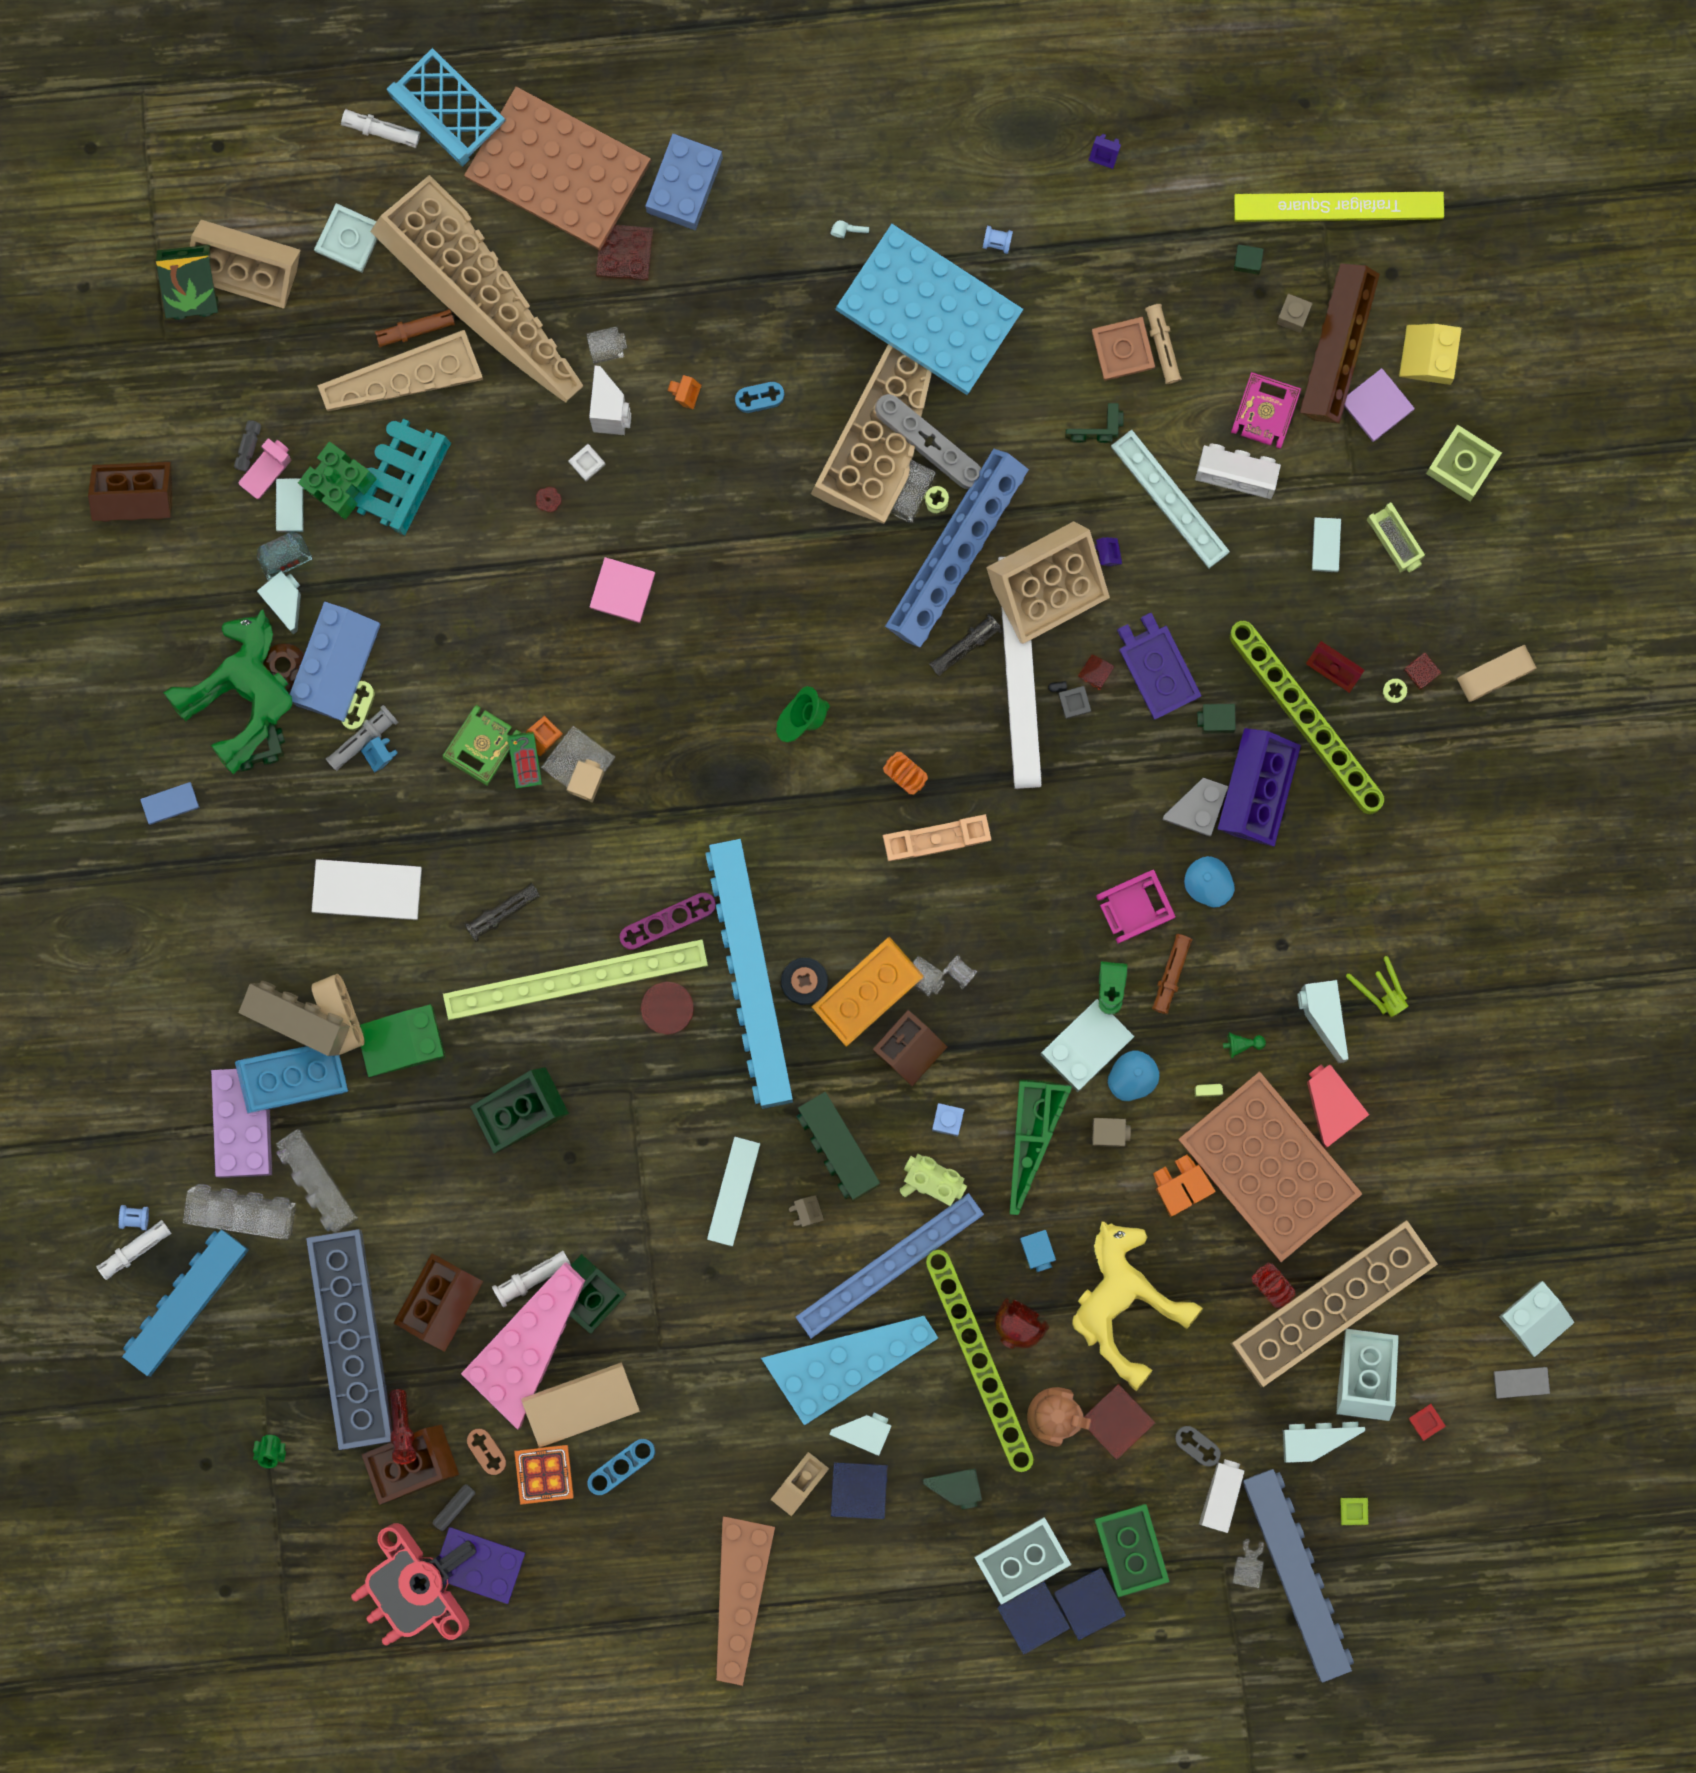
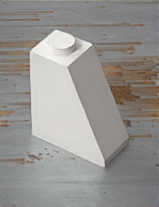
M1226 1459L1223 1464L1217 1463L1199 1525L1228 1533L1244 1475V1470L1239 1469V1463Z

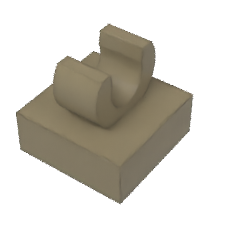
M816 1195L794 1201L795 1205L789 1208L790 1212L796 1210L800 1219L793 1222L796 1226L802 1225L804 1227L824 1221Z

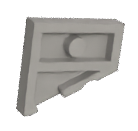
M1202 778L1164 815L1163 821L1211 837L1228 786Z

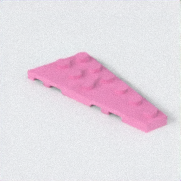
M567 1262L554 1273L461 1373L517 1430L521 1428L526 1415L521 1399L535 1394L556 1349L559 1337L566 1326L569 1314L574 1308L585 1283V1280Z

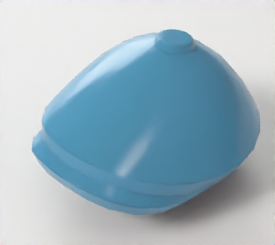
M1209 856L1202 857L1193 862L1187 869L1184 880L1185 888L1196 901L1210 907H1220L1225 905L1233 896L1235 889L1232 876L1226 865L1219 859Z
M1130 1051L1122 1055L1115 1062L1108 1076L1109 1089L1122 1101H1132L1147 1096L1156 1088L1159 1082V1070L1155 1061L1149 1055L1140 1051Z

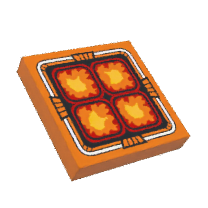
M568 1445L514 1451L520 1505L574 1498Z

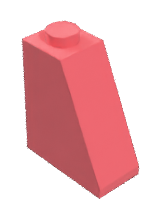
M1321 1064L1309 1073L1312 1078L1307 1082L1321 1142L1324 1148H1327L1369 1114L1333 1067L1328 1065L1324 1068Z

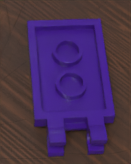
M1149 613L1140 618L1147 630L1146 632L1134 637L1128 624L1119 628L1117 632L1125 644L1119 651L1155 720L1201 697V694L1167 626L1159 629L1152 613Z

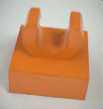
M683 375L681 383L670 382L668 391L676 396L675 400L683 407L694 409L702 385L694 378Z

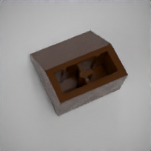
M907 1010L873 1048V1052L908 1084L913 1086L946 1050L947 1046L924 1023Z

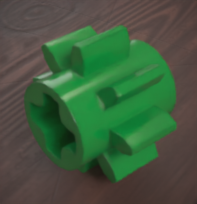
M263 1436L261 1442H254L253 1459L258 1460V1464L264 1468H274L277 1466L278 1461L284 1462L286 1444L281 1443L277 1436Z

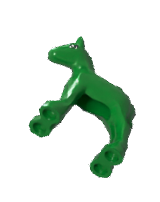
M261 610L258 616L225 622L222 625L221 630L226 638L238 641L243 645L237 653L226 658L208 678L193 687H170L163 692L173 709L185 722L231 689H236L241 697L252 702L251 718L245 729L234 739L218 741L210 745L219 760L233 775L240 769L241 764L250 758L256 747L268 736L269 724L276 725L279 718L288 712L292 706V696L284 688L288 685L287 681L279 672L273 675L263 665L273 640L272 627L269 618L265 617L264 610Z

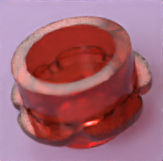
M554 487L540 489L536 494V505L542 511L554 512L558 505L561 504V495L557 493ZM547 497L551 498L549 502L546 501Z

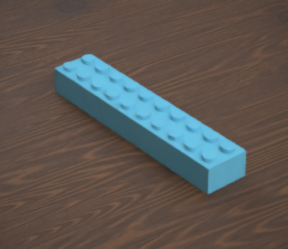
M741 839L709 845L711 852H706L709 871H715L716 878H711L714 897H720L721 904H716L719 922H725L726 929L721 930L724 947H730L731 955L726 956L729 973H735L736 982H731L735 1000L740 999L741 1008L736 1009L740 1026L745 1025L747 1033L742 1034L745 1052H751L752 1060H747L750 1078L756 1077L757 1086L752 1087L755 1103H761L762 1109L793 1103Z

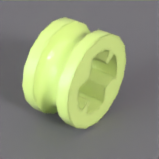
M1399 679L1389 680L1383 688L1384 697L1392 703L1402 701L1407 694L1406 684ZM1391 684H1395V687L1397 685L1401 686L1402 690L1399 692L1401 695L1399 698H1395V695L1391 697L1388 694L1391 690Z

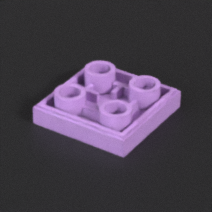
M1382 368L1348 394L1344 405L1372 442L1376 441L1415 409Z

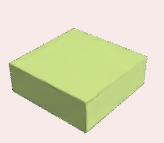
M1221 1084L1197 1085L1194 1088L1195 1097L1222 1096L1223 1088Z

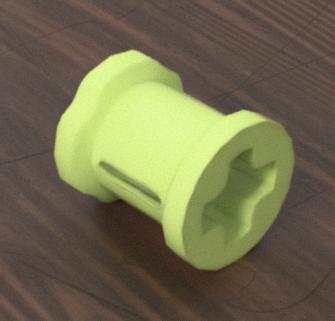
M934 486L927 491L925 504L930 512L938 514L945 511L948 507L949 496L944 488ZM937 495H941L942 502H938L937 505H933L932 498H935Z

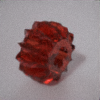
M1271 1263L1261 1266L1252 1276V1282L1272 1306L1277 1309L1291 1302V1299L1296 1295L1291 1284Z

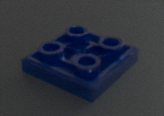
M1102 1568L1054 1592L1078 1640L1126 1616Z
M1044 1581L997 1607L1023 1655L1070 1629Z

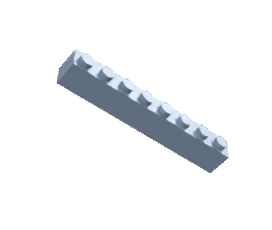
M1270 1469L1242 1480L1319 1681L1323 1683L1351 1672L1350 1665L1354 1664L1349 1649H1343L1340 1640L1344 1636L1339 1623L1334 1625L1330 1614L1334 1613L1329 1598L1324 1599L1320 1589L1324 1588L1320 1574H1314L1311 1564L1315 1563L1310 1549H1304L1301 1539L1305 1538L1300 1523L1295 1524L1291 1514L1295 1510L1290 1498L1285 1499L1281 1490L1285 1487L1280 1472L1275 1474L1274 1469Z

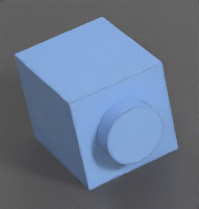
M938 1103L932 1131L958 1137L964 1109Z

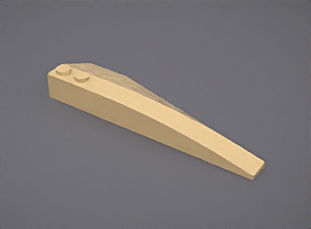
M888 344L819 476L811 495L837 508L883 524L885 523L908 479L915 446L906 442L905 437L895 433L878 419L875 412V404L883 395H894L921 417L932 372Z

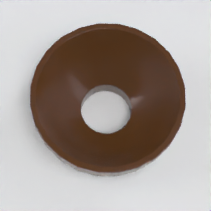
M278 644L270 648L263 665L275 675L278 673L275 668L277 660L287 658L291 663V667L287 672L280 674L288 683L284 688L287 691H291L305 654L294 645Z

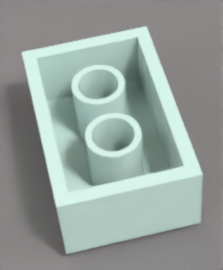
M1044 1517L974 1557L1001 1605L1071 1565Z

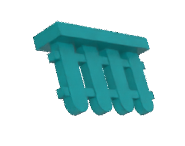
M405 419L401 423L397 421L388 423L386 431L393 440L390 446L380 444L375 448V456L382 461L378 470L372 467L367 468L377 480L365 495L359 492L354 498L358 503L356 506L358 507L357 513L364 516L367 511L382 518L380 523L388 526L389 522H391L390 527L404 536L451 445L446 436L436 432L434 437H432L434 433L427 429L425 433H421L410 428V422ZM401 442L416 448L413 457L397 450ZM424 452H425L426 454H425L423 460L420 461L421 458H422V456H423V454H424ZM389 465L405 472L401 480L386 474ZM378 488L393 495L390 503L374 497ZM403 499L402 502H401V504H400V506H399V508H398L397 506H398L400 500Z

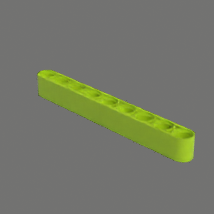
M1246 621L1237 622L1230 632V640L1234 647L1360 810L1366 814L1378 812L1384 803L1382 792L1253 625ZM1239 628L1246 629L1249 633V638L1241 641L1236 637L1235 631ZM1255 649H1260L1265 653V659L1263 661H1255L1251 656V652ZM1270 670H1277L1281 674V680L1279 682H1272L1268 679L1267 673ZM1294 691L1297 695V701L1294 703L1285 701L1284 692ZM1304 711L1310 712L1313 715V722L1310 724L1303 723L1300 720V713ZM1319 732L1326 733L1330 739L1329 743L1326 745L1319 744L1316 740V734ZM1335 753L1343 754L1346 759L1345 764L1342 766L1335 765L1332 761V755ZM1351 774L1359 775L1362 779V784L1358 787L1350 785L1348 776ZM1374 795L1378 800V805L1374 808L1368 807L1364 802L1365 796Z
M935 1250L927 1257V1269L1007 1460L1015 1471H1027L1033 1465V1455L950 1257L942 1250ZM935 1255H941L946 1260V1265L941 1270H936L931 1266V1258ZM950 1279L955 1282L956 1291L953 1294L948 1295L942 1292L941 1283L944 1280ZM955 1304L965 1306L967 1312L964 1318L956 1319L952 1316L951 1309ZM965 1329H973L976 1332L977 1339L974 1343L967 1344L962 1340L961 1335ZM982 1353L986 1356L987 1364L984 1368L978 1369L973 1366L972 1357L975 1354ZM986 1378L996 1380L998 1386L994 1393H986L983 1390L982 1383ZM1001 1402L1007 1406L1008 1413L1004 1418H997L993 1414L992 1410L996 1403ZM1008 1427H1013L1018 1432V1438L1013 1443H1008L1003 1438V1432ZM1018 1452H1024L1029 1459L1028 1464L1023 1468L1017 1467L1013 1461L1015 1454Z

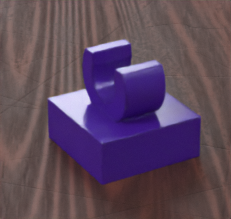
M1102 134L1100 137L1096 136L1089 161L1113 169L1121 147L1119 139H1115L1113 142L1105 139V134Z
M1104 537L1096 540L1097 545L1094 546L1096 551L1099 552L1100 565L1117 566L1122 564L1118 538Z

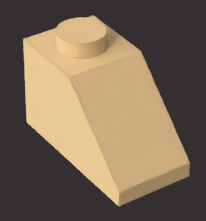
M808 1452L771 1500L792 1516L829 1468Z

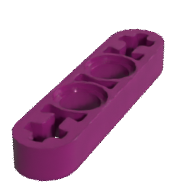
M699 893L625 927L620 933V942L628 950L641 948L709 917L715 911V899L708 893ZM704 898L705 901H711L712 904L708 906L709 911L704 912L703 909L694 911L697 917L692 918L691 910L687 904L692 903L694 908L700 904L699 899ZM676 909H684L687 912L688 916L685 922L676 923L673 920L672 914ZM652 920H660L663 923L664 927L661 933L652 934L648 930V925ZM644 925L645 933L649 939L644 940L642 935L636 938L637 943L635 945H632L631 942H625L624 939L628 937V931L637 934L641 932L638 926Z

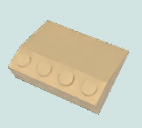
M1074 521L986 567L993 590L1022 644L1110 598L1091 532Z

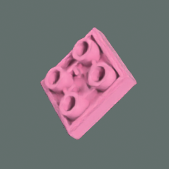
M605 557L591 600L590 609L640 623L655 572Z

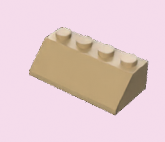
M200 220L191 236L190 247L210 246V265L214 287L285 308L297 272L300 250Z

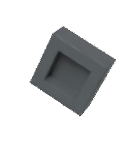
M1084 686L1059 693L1065 719L1091 713Z

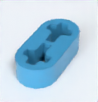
M776 382L745 387L737 392L735 403L737 408L744 413L774 408L783 402L784 390ZM770 388H774L775 392H780L776 396L775 401H771L770 397L761 398V396L769 394ZM744 394H748L750 398H759L752 400L749 407H746L745 403H740Z

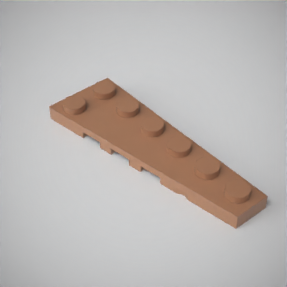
M723 1516L716 1680L743 1686L775 1527Z

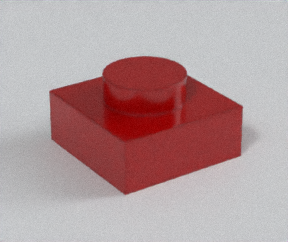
M1432 1404L1427 1405L1408 1418L1422 1441L1445 1427Z

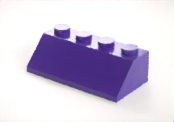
M1244 728L1218 830L1235 837L1275 846L1301 745L1269 731Z

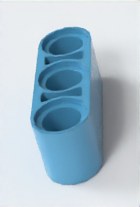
M639 1439L589 1476L587 1481L589 1490L596 1495H604L654 1458V1444L647 1439ZM641 1443L647 1444L651 1450L650 1455L645 1459H641L636 1455V1447ZM619 1459L626 1460L629 1464V1470L624 1475L616 1473L614 1469L615 1462ZM598 1475H602L607 1479V1487L602 1491L596 1490L593 1486V1479Z

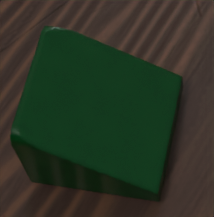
M1238 244L1233 271L1259 275L1264 249Z

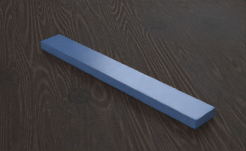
M966 1194L796 1316L797 1320L809 1337L813 1338L984 1215L970 1194Z

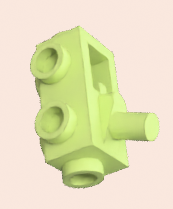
M917 1154L916 1158L910 1156L904 1167V1170L908 1172L904 1179V1182L907 1184L900 1188V1193L907 1197L915 1190H918L920 1193H927L951 1206L955 1198L961 1199L967 1185L963 1184L965 1178L961 1177L955 1170L946 1169L936 1164L932 1158Z

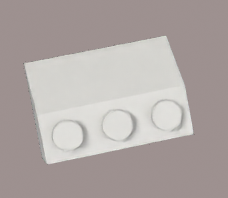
M595 366L589 417L593 432L625 435V428H630L631 425L629 403L625 402L624 394L600 366Z
M1218 444L1204 445L1195 480L1272 499L1281 465L1276 464V460L1273 458L1261 456L1260 459L1250 457V453L1235 450V453L1225 451V447Z

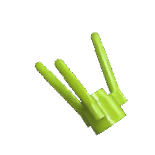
M1385 956L1384 961L1395 990L1392 991L1379 971L1376 972L1378 980L1387 993L1381 998L1384 1003L1377 999L1351 974L1346 975L1347 979L1380 1009L1382 1014L1388 1012L1390 1017H1393L1408 1007L1405 1001L1407 997L1401 989L1389 957Z

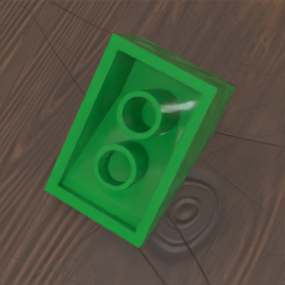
M432 1005L403 1011L360 1025L364 1036V1045L361 1046L369 1078L446 1058Z

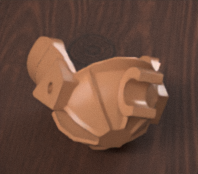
M1060 1387L1048 1388L1038 1393L1031 1401L1027 1420L1031 1432L1039 1441L1057 1447L1062 1444L1063 1439L1073 1436L1080 1428L1089 1430L1091 1419L1083 1417L1080 1406L1073 1400L1074 1394L1071 1390Z

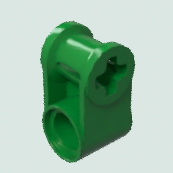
M1101 961L1098 1004L1100 1010L1105 1014H1116L1122 1007L1127 978V964ZM1109 996L1113 997L1114 1001H1109Z

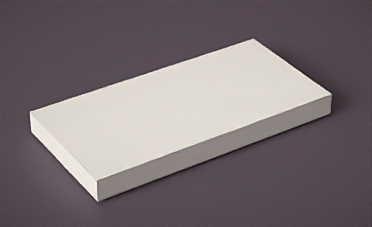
M316 860L312 913L418 920L422 867Z

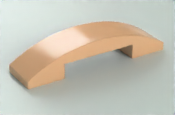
M985 814L912 831L906 830L883 835V841L888 861H896L991 841V836Z

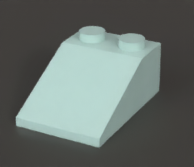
M1337 980L1305 984L1301 988L1300 993L1297 994L1299 1009H1304L1305 1016L1338 1063L1346 1062L1348 1060Z
M1098 999L1041 1053V1056L1077 1092L1134 1038L1114 1015L1105 1014L1100 1010Z
M1345 1329L1336 1414L1390 1420L1395 1408L1398 1335Z

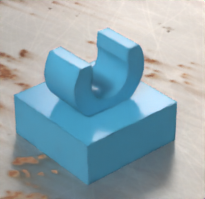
M379 737L370 740L361 750L374 772L383 769L397 754L396 750L388 752L385 748L390 742L389 738L381 740Z

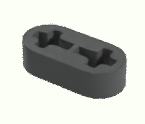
M1184 1426L1177 1430L1175 1434L1176 1444L1197 1462L1204 1466H1213L1219 1462L1221 1456L1220 1449L1203 1434L1191 1426ZM1191 1431L1193 1433L1191 1438L1198 1444L1195 1447L1190 1443L1183 1445L1181 1443L1183 1438L1180 1434ZM1200 1445L1207 1450L1211 1447L1214 1449L1213 1455L1215 1459L1213 1461L1208 1459L1205 1462L1202 1459L1204 1454L1198 1450Z

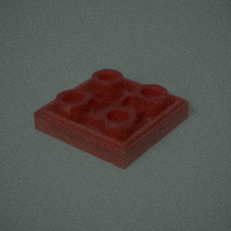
M615 225L601 250H598L596 276L648 281L653 228Z
M1119 1384L1084 1416V1418L1091 1419L1089 1431L1116 1460L1155 1424Z

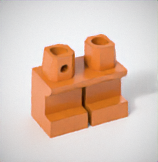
M1188 1155L1175 1161L1181 1173L1176 1178L1172 1179L1166 1167L1153 1173L1158 1186L1156 1191L1161 1197L1170 1217L1192 1206V1203L1194 1205L1215 1193L1199 1165L1196 1166ZM1181 1184H1183L1185 1190H1186L1187 1193H1188V1196H1187L1186 1192L1184 1191V1189H1183V1187H1182Z

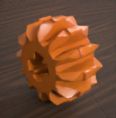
M896 752L886 761L887 763L883 767L884 773L909 794L914 795L918 790L920 791L928 779L927 774L902 752Z

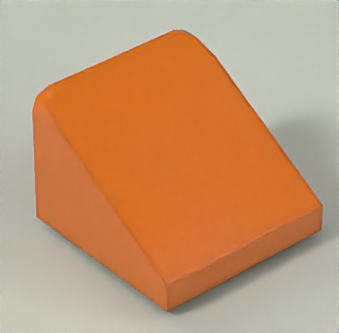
M545 716L526 731V733L534 732L536 750L539 756H542L563 735Z

